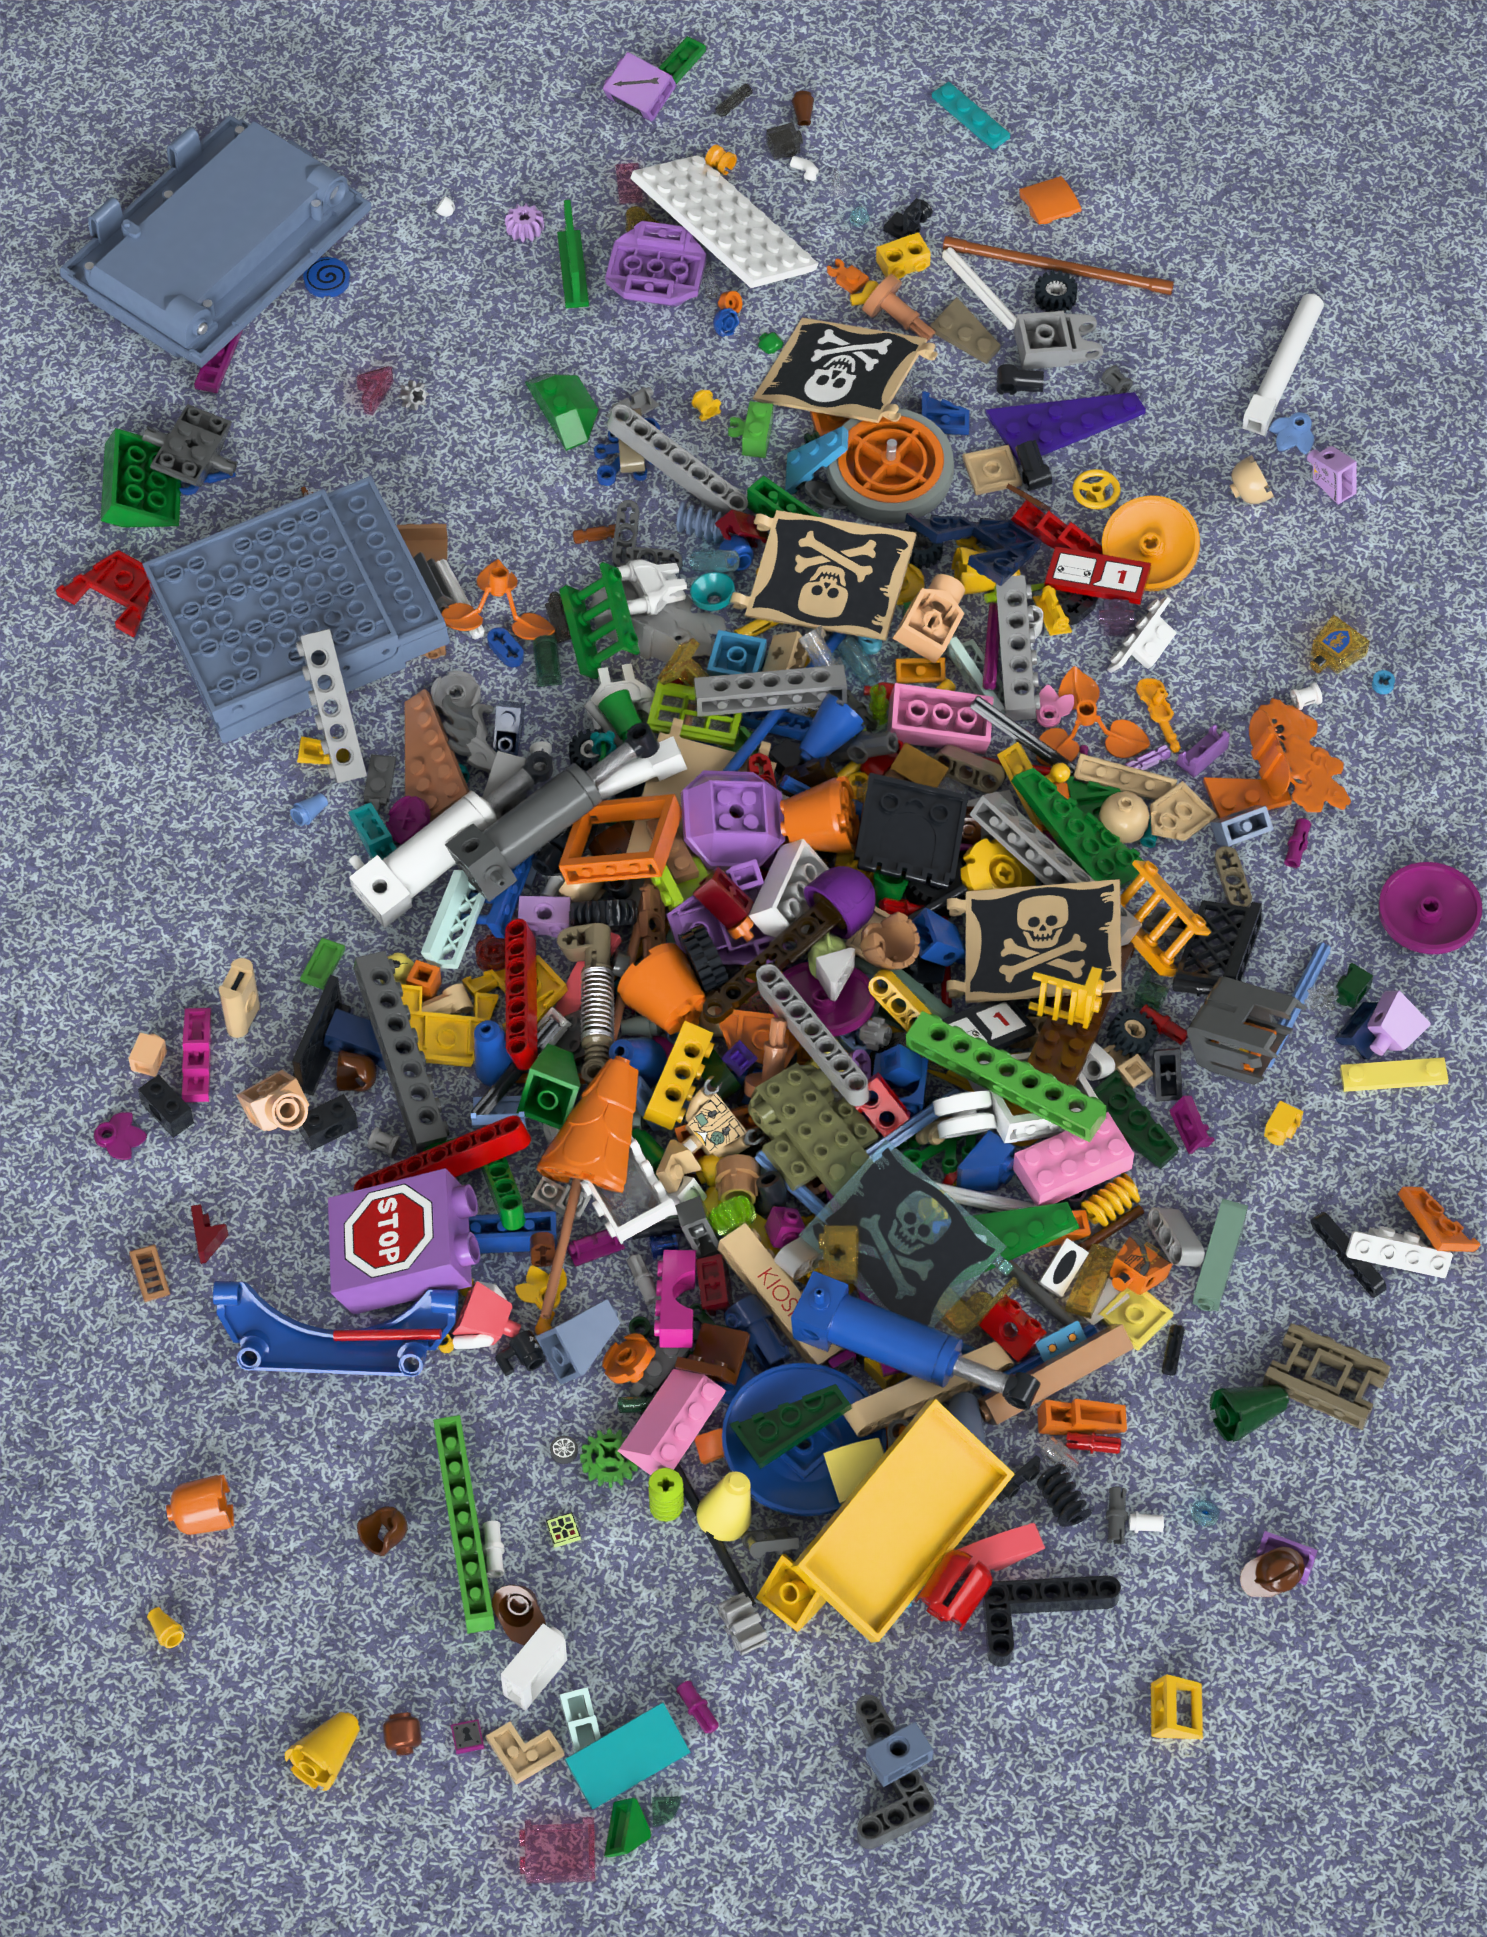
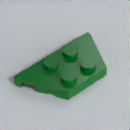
M1072 776L1065 781L1068 784L1070 797L1078 803L1076 806L1085 814L1089 812L1097 819L1099 818L1103 802L1109 796L1121 792L1118 788L1101 786L1099 783L1089 781L1088 784L1074 781Z

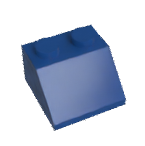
M988 1130L958 1166L956 1187L983 1192L997 1190L1002 1183L1008 1184L1014 1175L1015 1146L1010 1143H1004L1001 1137Z

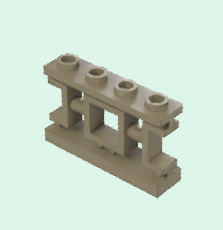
M1290 1323L1282 1345L1293 1351L1286 1365L1272 1360L1265 1373L1262 1386L1279 1385L1287 1392L1289 1398L1363 1430L1371 1414L1373 1404L1362 1398L1369 1384L1383 1389L1391 1367L1383 1360L1366 1356L1354 1347L1343 1346L1329 1336H1321L1311 1332L1306 1326ZM1302 1345L1316 1351L1312 1361L1298 1356ZM1319 1362L1343 1372L1336 1387L1312 1377ZM1293 1365L1307 1371L1303 1381L1289 1375ZM1352 1367L1367 1373L1362 1383L1348 1378ZM1343 1387L1357 1393L1353 1403L1339 1397Z

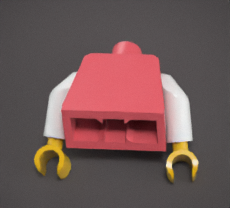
M472 1279L471 1287L459 1289L461 1295L466 1298L452 1332L455 1337L451 1338L447 1334L443 1341H448L446 1345H439L438 1348L443 1353H449L454 1348L473 1349L494 1345L501 1338L502 1334L510 1338L515 1337L520 1331L521 1324L508 1319L512 1310V1304L507 1301V1298L496 1284L481 1281L474 1283Z

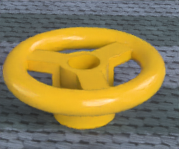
M1092 469L1076 477L1072 491L1075 499L1081 505L1090 509H1104L1113 505L1118 500L1121 488L1118 480L1111 473L1100 469ZM1097 476L1103 478L1101 481L1092 484L1083 482L1089 477ZM1111 483L1113 494L1109 499L1105 500V487ZM1080 490L1086 491V499L1081 495Z

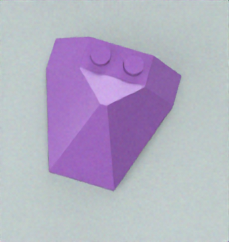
M756 859L732 866L724 872L754 903L764 884ZM694 895L666 915L675 943L682 951L678 934L700 924L704 925L723 965H747L775 939V937L763 934L755 923L750 929L754 934L750 941L746 942L742 936L738 939H733L727 932L728 929ZM784 943V944L782 945V947H783L785 950H787V949H786V946H785V943ZM775 959L772 961L766 960V964L775 962Z

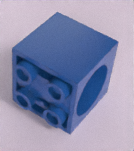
M880 1053L875 1055L873 1075L877 1072L881 1075ZM921 1058L922 1078L904 1087H900L883 1078L891 1089L901 1088L912 1093L908 1097L899 1098L911 1113L910 1118L924 1109L928 1058ZM871 1090L870 1101L873 1102L878 1099V1094ZM884 1111L880 1114L881 1119L885 1122H891L895 1119L893 1113L889 1111Z

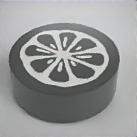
M565 1435L555 1438L550 1446L551 1457L560 1464L571 1463L578 1454L576 1441L572 1437Z

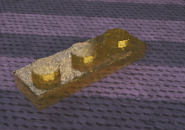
M1092 1244L1068 1298L1065 1311L1089 1319L1092 1318L1109 1279L1110 1270L1118 1251Z

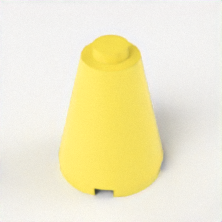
M741 1472L728 1473L701 1499L696 1512L698 1524L705 1533L708 1531L714 1535V1539L719 1541L737 1540L748 1530L751 1524V1486L748 1477Z

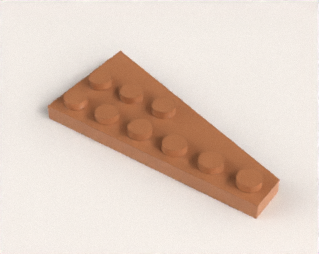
M423 689L405 701V796H417L423 799L429 805L431 813L430 822H432L470 791L455 754L447 743L449 739L432 697L426 689Z

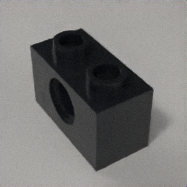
M159 1074L138 1089L141 1104L173 1138L194 1123L191 1108Z
M342 1094L308 1111L305 1122L299 1127V1132L310 1150L313 1151L357 1129L356 1113L345 1095Z

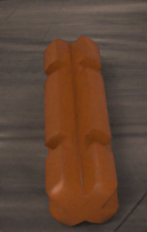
M616 524L608 525L609 527L587 528L586 531L582 529L574 530V543L581 544L587 540L588 542L606 540L607 537L612 539L614 538Z

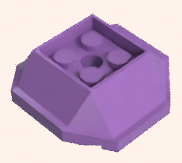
M641 221L634 226V229L614 241L605 283L626 300L677 307L686 300L698 296L707 260L706 253L694 239L693 235L683 226Z
M704 770L680 793L684 842L701 859L707 869L714 870L716 867H719L721 870H728L732 866L754 859L757 860L760 869L785 842V836L782 835L780 826L781 821H784V815L780 807L782 792L754 772ZM730 811L735 812L739 818L732 817Z

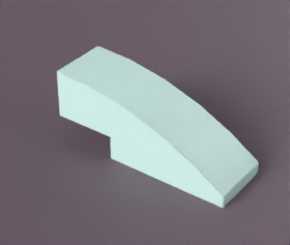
M588 1687L559 1694L575 1753L601 1738L596 1716L594 1715Z

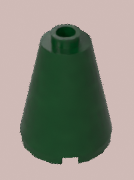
M1279 1385L1220 1388L1213 1391L1210 1396V1411L1215 1409L1217 1418L1213 1419V1422L1223 1439L1226 1441L1233 1440L1234 1442L1239 1441L1287 1409L1289 1397L1287 1392Z

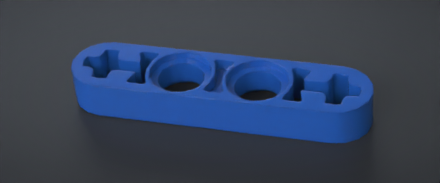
M770 710L743 713L740 726L756 729L762 722V720L757 719L766 717ZM785 712L769 733L802 741L813 718ZM783 722H789V724H787V725H783V726L779 725L780 723H783Z

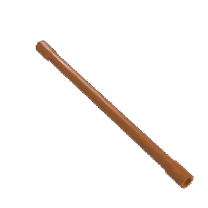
M945 236L943 250L951 247L957 253H968L1048 270L1063 271V273L1148 289L1152 292L1167 295L1172 294L1174 281L1113 271L968 242L964 239Z

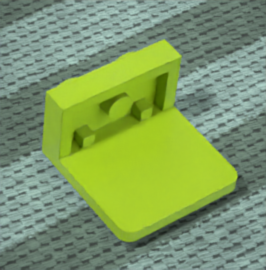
M699 857L692 858L699 870L698 878L676 884L667 865H665L662 877H650L653 884L657 885L662 902L668 907L670 912L690 898L694 890L700 886L699 883L708 875Z

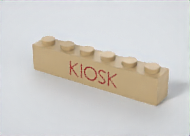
M744 1223L719 1241L717 1250L752 1294H756L774 1315L772 1320L806 1363L827 1366L829 1359L843 1351V1348L832 1344L829 1351L826 1352L793 1339L791 1316L803 1290L799 1291L793 1284L794 1279L775 1263L776 1255L772 1250L766 1249L763 1246L761 1237L754 1228L750 1229Z

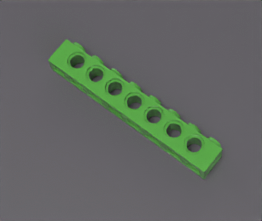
M922 1011L906 1034V1047L1088 1142H1091L1106 1119V1105L1100 1099L1081 1093L1075 1086L1066 1085L1058 1081L1052 1074L1036 1070L1030 1063L1011 1057L1007 1051L1003 1049L998 1050L990 1046L982 1038H974L968 1035L962 1028L943 1022L935 1014H928ZM941 1037L943 1040L937 1041L934 1038ZM958 1049H965L966 1051H965V1052H957L956 1050H958ZM980 1061H988L989 1063H987V1064H980L979 1062H980ZM1008 1072V1073H1011L1012 1075H1010V1076H1004V1075H1002V1074ZM1032 1084L1035 1087L1027 1088L1025 1085ZM1055 1096L1058 1099L1050 1100L1048 1097ZM1079 1108L1081 1111L1073 1112L1071 1109Z
M461 1416L433 1419L467 1634L494 1630V1616Z

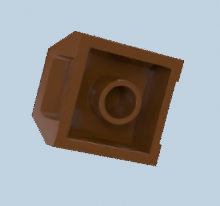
M617 822L595 836L588 847L592 855H608L615 852L616 848L619 847L622 854L626 853L634 827L633 822ZM618 882L614 887L617 889L624 885V882Z

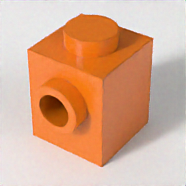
M419 960L415 961L406 979V985L422 986V1001L434 998L442 984L440 967Z

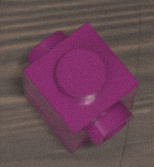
M776 1206L772 1207L764 1226L772 1246L779 1249L803 1236L806 1230L798 1209Z

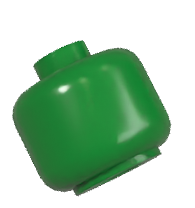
M765 332L759 337L758 347L767 354H774L783 346V341L775 332L768 334Z

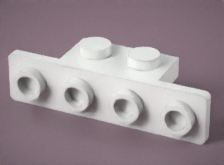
M1168 596L1160 601L1156 599L1147 608L1149 613L1135 624L1137 628L1135 632L1129 634L1122 642L1124 647L1110 658L1112 663L1107 668L1110 673L1121 668L1131 655L1147 669L1154 665L1177 633L1160 617L1171 601Z
M1380 1226L1379 1229L1370 1227L1368 1233L1353 1231L1346 1251V1255L1349 1258L1441 1278L1446 1277L1453 1257L1450 1251H1437L1435 1248L1427 1247L1420 1240V1236L1415 1233L1404 1232V1235L1395 1233V1230Z

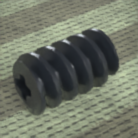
M1057 1464L1039 1477L1037 1486L1042 1490L1043 1497L1047 1499L1048 1506L1052 1508L1053 1515L1058 1518V1524L1062 1527H1068L1086 1520L1092 1512L1090 1509L1082 1510L1087 1504L1086 1501H1076L1081 1497V1492H1071L1075 1489L1076 1483L1073 1481L1066 1483L1071 1478V1474L1068 1472L1061 1474L1066 1469V1466L1064 1464Z

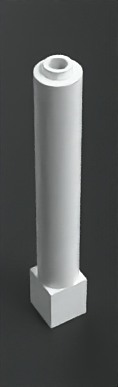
M1306 294L1302 297L1266 375L1244 414L1242 429L1265 436L1275 415V409L1324 307V303L1319 296Z
M672 736L659 742L660 748L653 756L633 759L600 784L598 791L602 800L655 777H658L659 781L687 770L674 737Z

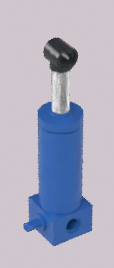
M816 1271L812 1272L791 1316L793 1339L826 1352L829 1351L833 1344L942 1388L947 1385L950 1378L956 1375L1002 1393L1005 1400L1018 1409H1030L1041 1385L1035 1377L1027 1373L1017 1372L1015 1375H1007L1001 1371H996L993 1368H988L985 1365L964 1358L961 1352L963 1344L961 1338L849 1295L848 1284Z

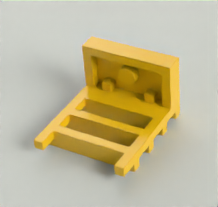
M1092 967L1085 986L1034 972L1032 979L1041 981L1039 1004L1030 1002L1028 1009L1038 1011L1037 1016L1042 1017L1043 1013L1053 1016L1052 1020L1057 1021L1060 1017L1067 1019V1024L1073 1025V1022L1083 1024L1084 1029H1088L1093 1013H1099L1102 1004V997H1098L1102 995L1105 981L1101 980L1102 969ZM1048 983L1056 985L1054 1008L1045 1006ZM1063 988L1072 990L1069 1012L1061 1010Z

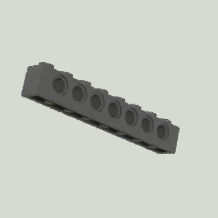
M386 951L356 957L353 970L414 1154L421 1153L431 1144L446 1141L447 1136L450 1135L447 1122L442 1121L440 1116L442 1112L441 1103L438 1097L434 1098L432 1089H434L433 1079L430 1074H426L424 1068L426 1066L425 1055L423 1051L418 1050L416 1044L418 1043L417 1031L410 1026V1011L407 1004L403 1005L401 999L403 997L400 982L395 981L393 975L395 974L393 960L388 959ZM380 979L383 980L385 984L379 985L376 984L373 980ZM388 1002L392 1004V1007H384L381 1003ZM396 1025L400 1030L394 1031L389 1026ZM404 1048L408 1053L401 1054L396 1049ZM411 1071L416 1076L408 1077L404 1072ZM413 1095H420V1096H422L424 1099L421 1100V1101H418V1100L413 1099L412 1096H413ZM427 1118L432 1123L424 1124L419 1119Z

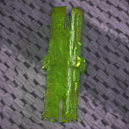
M876 684L870 689L871 700L869 709L872 712L873 719L876 721L878 719L879 725H884L888 721L887 711L889 702L886 698L885 687L881 685V691H879V684Z

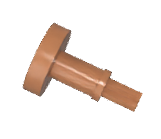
M890 274L872 292L865 302L862 311L871 318H874L883 309L898 321L906 331L911 329L919 337L926 338L928 342L936 332L919 318L920 314L917 311H914L895 295L902 281L895 275Z
M771 1018L769 1041L764 1042L765 1052L762 1072L751 1073L745 1078L744 1093L752 1098L751 1096L756 1086L784 1070L785 1054L788 1049V1045L784 1043L787 1024L785 1018Z

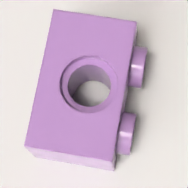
M519 896L518 919H524L535 937L538 935H550L557 938L563 929L571 927L569 919L571 897Z

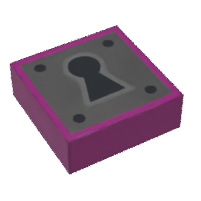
M844 1350L828 1360V1367L844 1373L856 1365V1354L849 1350Z
M479 1719L451 1725L456 1754L484 1749Z

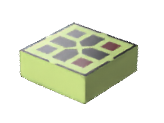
M572 1512L546 1520L554 1548L581 1540Z

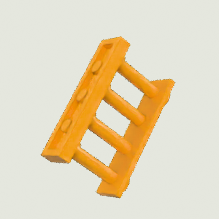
M1134 860L1132 865L1139 871V874L1121 894V905L1126 909V904L1143 884L1148 881L1155 889V892L1134 917L1142 923L1162 898L1171 909L1150 934L1146 933L1141 926L1130 942L1134 944L1137 951L1160 976L1173 977L1178 969L1173 963V958L1194 934L1208 936L1211 931L1205 926L1206 921L1200 915L1194 914L1157 873L1158 868L1152 862ZM1179 916L1187 927L1166 951H1162L1157 945V940Z

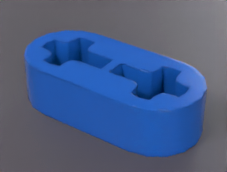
M501 627L491 629L487 635L490 649L506 666L511 668L520 666L524 661V651L519 643L506 629ZM495 637H498L499 639L503 638V645H502V643H501L499 640H495V641H494V638H495ZM508 650H509L513 655H516V654H517V657H516V658H514L513 656H510V657H509V655H508Z

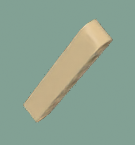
M997 1342L990 1343L963 1355L964 1358L985 1365L988 1368H993L996 1371L1004 1372L1014 1367V1363L1007 1352ZM954 1375L950 1378L947 1385L942 1388L917 1377H912L851 1404L852 1409L843 1415L858 1437H865L888 1427L893 1420L906 1419L917 1414L929 1400L936 1399L939 1403L951 1399L957 1393L970 1391L980 1385Z

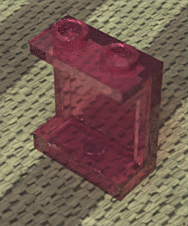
M582 1817L583 1824L532 1825L531 1820H525V1829H520L519 1839L520 1847H525V1857H520V1874H525L526 1883L596 1881L594 1817Z

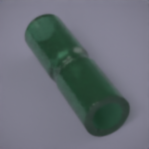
M654 1396L619 1397L617 1402L619 1413H642Z

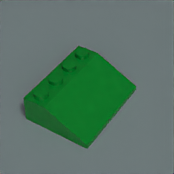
M115 428L104 446L100 521L123 528L179 526L181 480L150 468L161 447L143 441V436Z

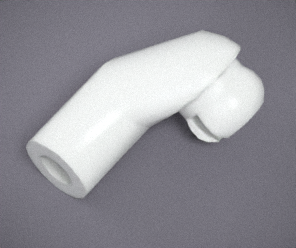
M792 157L790 167L806 171L804 178L815 181L819 169L814 163L800 157Z

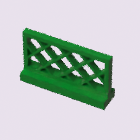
M564 200L565 231L557 232L565 308L589 307L581 231L574 230L571 200Z

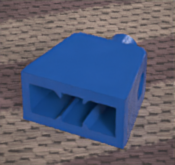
M926 907L912 920L920 937V944H918L920 947V958L946 967L951 966L958 958H966V944L962 942L958 928L953 923Z

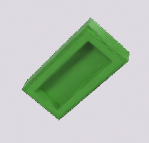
M321 938L300 977V981L324 990L330 975L333 974L346 949L345 945Z

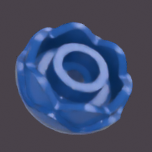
M724 308L715 314L713 326L718 335L725 337L734 334L735 328L739 325L736 311L731 308Z

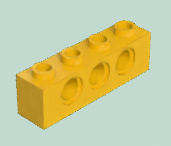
M684 1021L643 1119L669 1130H673L676 1122L681 1124L687 1110L682 1106L685 1100L691 1101L696 1087L692 1086L694 1078L700 1080L705 1065L701 1064L703 1057L709 1059L715 1045L710 1042L714 1034L713 1032ZM685 1052H690V1053L694 1054L695 1057H694V1058L688 1057V1056L685 1054ZM675 1074H682L686 1079H680ZM671 1095L675 1097L677 1101H671L666 1096Z

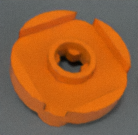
M633 1333L624 1336L626 1341L620 1345L615 1342L603 1358L602 1367L605 1369L604 1373L614 1383L638 1382L644 1375L643 1371L655 1356L656 1350L642 1334Z

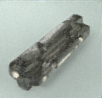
M743 84L715 108L716 113L720 117H724L743 102L746 97L750 96L753 90L749 84Z

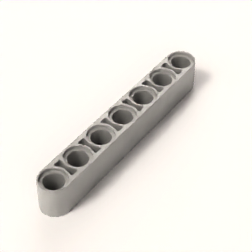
M619 404L612 409L607 421V428L613 435L716 513L721 512L722 517L732 509L744 513L748 500L738 489L630 407Z
M765 964L758 968L756 978L760 995L779 1018H785V1021H787L786 1027L846 1101L853 1106L864 1105L869 1100V1087L866 1075L775 965Z

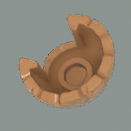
M897 912L880 923L867 925L861 932L860 949L863 951V956L872 965L881 969L899 970L911 965L915 958L918 957L920 937L912 920L908 919V916Z

